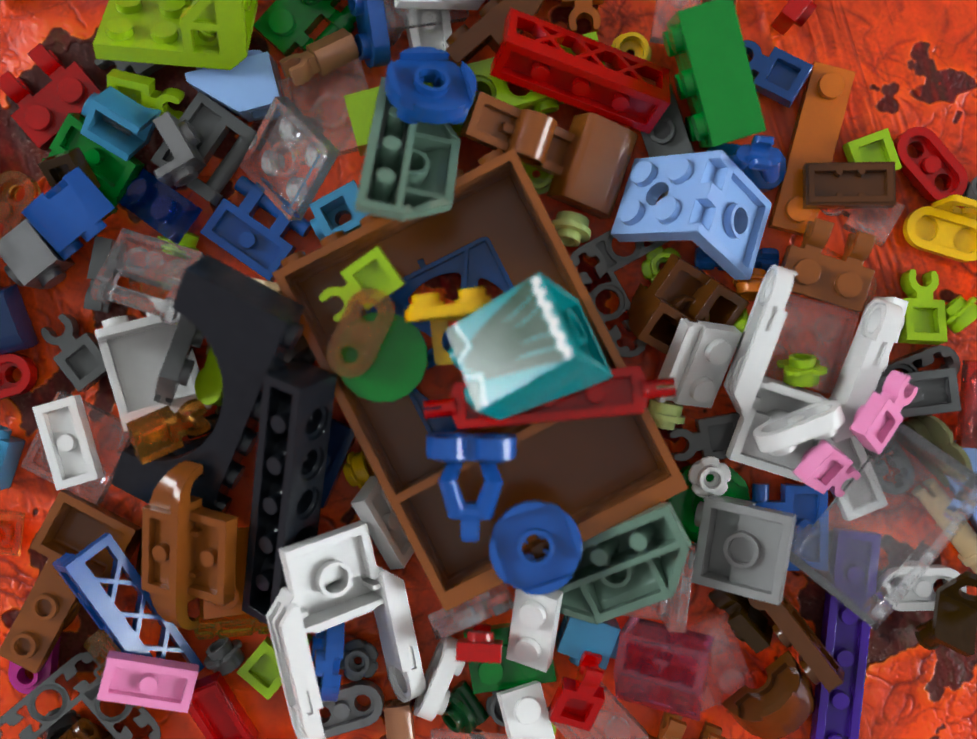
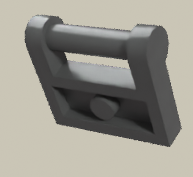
M199 91L179 120L182 122L186 119L197 133L201 142L195 146L205 163H208L230 130L239 135L206 184L198 178L186 184L191 190L217 207L224 197L220 193L253 147L258 149L265 138ZM164 141L150 161L161 167L175 158ZM202 168L201 170L197 171V172H198V176H199V174L201 173V171L203 170V168Z

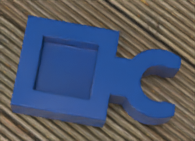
M744 40L747 55L752 58L749 64L752 76L755 77L756 91L790 108L811 74L813 65L777 47H774L770 56L767 57L762 54L758 44L750 40Z

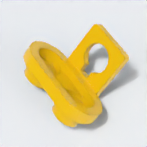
M954 194L933 202L931 206L921 207L912 211L906 217L903 224V235L906 241L916 249L958 262L977 260V200Z
M485 287L458 290L459 299L454 300V304L446 305L445 301H440V295L437 292L412 295V304L408 305V310H404L405 323L430 321L434 362L436 365L454 364L449 352L442 345V337L446 332L445 329L448 328V321H460L493 301L491 296H486Z

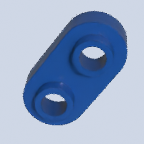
M348 0L351 14L353 16L356 15L358 34L355 35L354 40L358 47L359 60H364L369 68L387 66L390 62L391 49L384 1Z

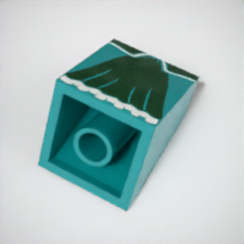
M540 272L445 329L451 343L449 348L450 358L454 365L462 372L467 385L464 388V394L469 405L476 412L497 420L507 418L613 377L579 300Z

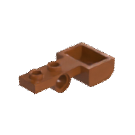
M476 92L473 105L468 111L460 136L493 150L501 148L504 153L515 149L521 162L553 175L547 194L548 197L600 219L611 217L638 138L635 132L591 112L574 115L570 129L567 131L558 127L557 121L546 114L529 109H519L484 92Z
M69 489L61 490L30 546L34 551L48 557V560L0 647V656L34 674L41 671L63 630L72 623L82 607V604L52 563L65 553L76 555L104 533L112 535L130 561L140 542L142 528ZM104 548L85 563L95 577L110 578L114 559L107 549ZM100 583L105 588L109 586L107 583Z

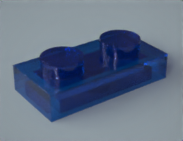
M144 168L136 179L130 183L126 193L119 201L120 204L177 245L202 211L201 208L170 186L158 181L153 174Z

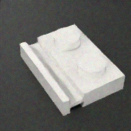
M681 318L658 379L674 377L675 385L673 387L676 388V396L659 397L656 400L660 403H665V400H668L678 405L712 408L742 333L732 325L699 320L697 322H690L686 318Z

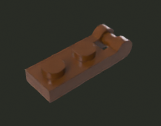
M784 594L783 600L779 605L748 598L753 608L766 610L776 624L772 626V629L776 636L787 648L793 645L803 658L800 662L803 671L815 685L821 682L826 690L830 692L844 683V670Z

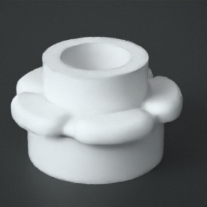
M706 456L691 466L688 480L692 483V491L699 497L704 498L708 495L721 496L728 489L727 482L731 480V471L728 465L720 463L718 458ZM712 474L714 476V479L708 482L706 480L707 475Z

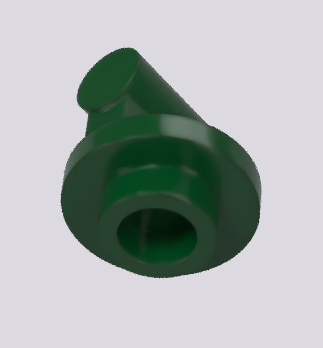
M464 680L452 689L448 706L441 717L452 731L470 734L478 725L487 720L489 715L477 696L473 694L466 680Z

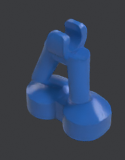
M755 135L751 144L741 146L725 143L709 147L706 150H723L762 193L776 188L783 181L786 174V158L778 148L771 147L774 145L775 138L772 136Z
M433 432L426 434L427 458L440 463H447L438 482L447 516L449 519L461 520L462 541H478L480 536V520H491L494 517L503 484L496 464L505 463L516 458L517 436L515 434H470L465 432ZM477 461L480 464L484 484L477 501H465L457 482L463 462Z

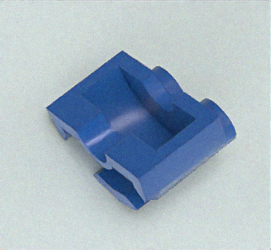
M76 167L63 176L62 180L47 193L40 194L21 213L28 219L27 222L65 261L84 246L79 240L80 237L88 242L107 227L102 219L115 207L79 167Z

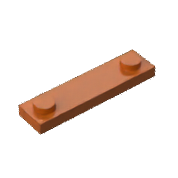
M816 61L811 64L813 68L805 83L786 156V174L783 181L779 184L768 225L769 228L804 236L807 222H814L818 218L820 210L803 209V166L805 163H832L856 73Z

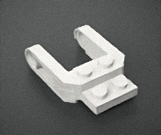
M774 264L767 270L761 282L724 382L726 392L736 412L740 414L725 455L729 460L802 482L793 473V470L801 463L805 452L811 447L816 446L821 440L810 439L797 444L796 449L791 453L775 457L771 456L770 453L759 451L753 430L767 421L811 404L834 400L840 403L846 421L839 427L838 434L824 440L829 443H839L854 436L849 428L853 423L857 410L862 405H865L872 393L875 392L899 332L903 311L900 305L879 298L869 303L862 315L830 398L827 399L821 394L808 389L787 385L783 381L764 375L788 312L784 311L793 287L794 276H797L798 273Z
M360 520L278 549L287 586L281 588L266 615L290 720L298 739H326L319 712L323 705L306 634L319 633L374 611L387 674L395 695L401 702L405 703L425 694L426 681L405 582L398 576L376 565L367 523Z

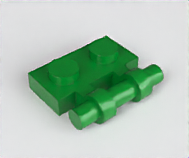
M276 0L254 23V27L286 57L291 55L298 46L305 52L306 45L342 28L352 33L355 29L353 24L356 22V15L353 16L348 5L341 12L336 10L334 7L341 0ZM325 19L329 25L315 40L310 38L309 34Z

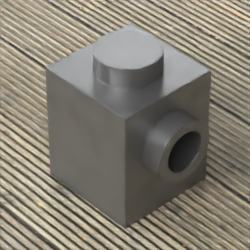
M25 219L0 239V257L7 264L4 270L19 286L50 289L65 279V271L75 263L70 257L64 261L27 222L28 219Z

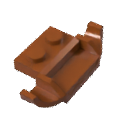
M184 460L168 471L159 481L153 491L149 504L142 507L141 590L150 593L154 608L165 621L190 631L199 628V620L188 616V602L195 598H200L224 606L235 600L238 517L202 507V498L190 495L194 481L203 473V464Z

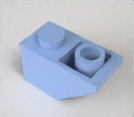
M249 50L247 57L231 70L196 67L197 70L184 73L186 81L197 92L200 91L220 106L249 123L289 112L277 63L268 51Z

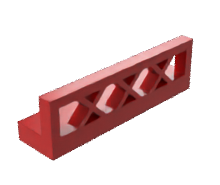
M510 7L505 18L503 41L492 61L490 76L582 110L598 114L647 134L651 133L671 104L670 69ZM517 28L531 33L535 40L516 33ZM560 45L572 49L576 56L565 52ZM601 61L611 64L615 70L605 67ZM640 76L656 81V86L646 83Z

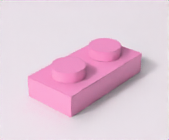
M109 650L97 700L188 713L199 672V664Z

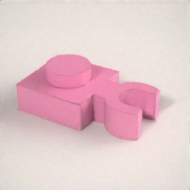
M892 370L884 382L882 393L873 392L866 404L862 405L855 413L853 423L849 429L864 448L880 455L903 421L904 417L900 413L901 410L912 402L918 392L917 386L909 384L911 379L909 375Z
M821 440L816 446L807 450L802 456L801 463L793 470V473L806 485L823 495L830 490L836 497H842L845 494L841 486L847 479L854 478L858 480L861 477L860 472L852 466L854 462L826 440Z

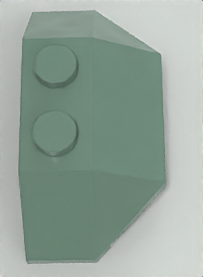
M381 77L354 211L405 221L451 210L460 151V138L449 123L429 124L420 122L418 124H408L399 119L396 114L397 108L391 104L386 96L384 88L385 78Z
M659 503L582 542L583 552L581 560L578 562L573 576L566 585L558 589L563 591L560 613L597 625L673 597L678 587L691 542L671 503Z

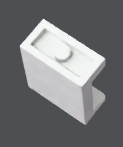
M170 304L148 309L145 311L147 317L129 321L128 315L102 321L103 328L94 330L125 433L206 411L212 407L211 405L202 404L195 394L194 385L199 368L193 347L188 359L195 361L187 386L178 385L171 406L153 401L159 373L182 315L172 310Z

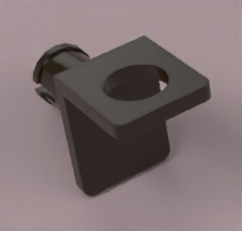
M965 571L937 588L933 618L916 627L918 631L915 632V636L922 647L928 650H935L943 645L965 657L975 654L977 596L969 595L960 588L965 586L977 587V574Z

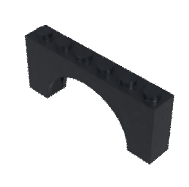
M205 255L185 268L172 309L182 314L201 332L217 359L223 384V402L218 422L212 433L188 441L161 439L144 432L122 451L111 484L149 504L153 491L159 481L177 464L188 460L203 464V473L194 481L190 495L202 498V507L226 513L232 502V498L227 496L228 492L236 487L246 468L240 464L242 458L249 455L258 440V432L254 431L257 422H260L264 374L288 365L283 359L287 350H292L301 337L304 326L299 324L305 306L209 255Z

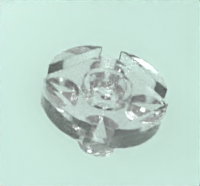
M502 583L447 612L443 608L427 616L435 639L438 640L479 624L493 615L497 616L512 609L514 600L510 590H507L505 583Z

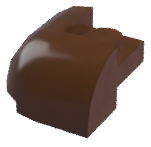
M672 253L649 288L640 283L629 309V327L636 338L667 355L681 318H686L690 322H697L699 320L733 326L749 302L696 266L694 267Z

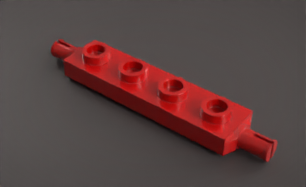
M640 366L611 368L613 377L606 381L501 420L476 412L469 405L465 397L464 388L467 387L466 382L454 383L451 398L423 401L425 409H434L424 410L425 420L452 417L458 430L463 431L644 414L648 398L675 397L676 388L673 387L675 380L674 377L646 380Z

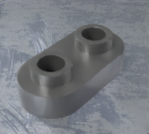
M370 680L354 681L340 685L336 702L322 701L323 707H326L331 714L327 718L321 717L326 738L375 723L379 719L384 707V694L381 688ZM366 695L370 698L371 704L362 706L357 702L356 697Z

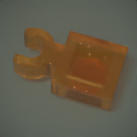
M192 399L184 403L175 413L167 405L126 423L135 455L142 465L184 447L182 437L186 435L198 436L210 430L211 426L203 416L207 412L206 407L198 399Z

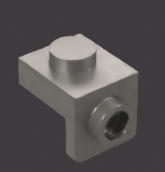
M167 111L154 119L153 122L175 159L156 169L153 173L158 181L167 186L175 185V187H181L195 180L198 177L197 171L207 165L195 146L201 141L191 124L186 119L181 122Z

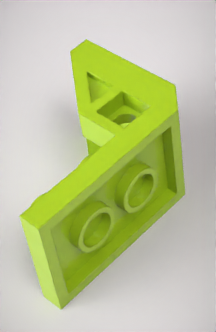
M109 0L93 42L95 57L102 60L231 70L247 57L258 8V0Z

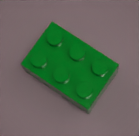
M711 0L676 12L666 23L668 30L662 32L668 57L675 56L679 73L674 75V82L679 99H687L691 115L685 117V123L690 140L692 142L698 141L699 148L715 147L766 131L734 1Z

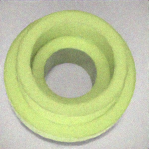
M560 211L557 213L556 219L552 220L564 246L577 247L580 243L590 240L591 229L588 227L590 221L586 216L573 211Z
M656 399L649 400L648 410L657 428L674 430L675 423L684 424L686 417L682 416L683 405L669 401L660 403Z

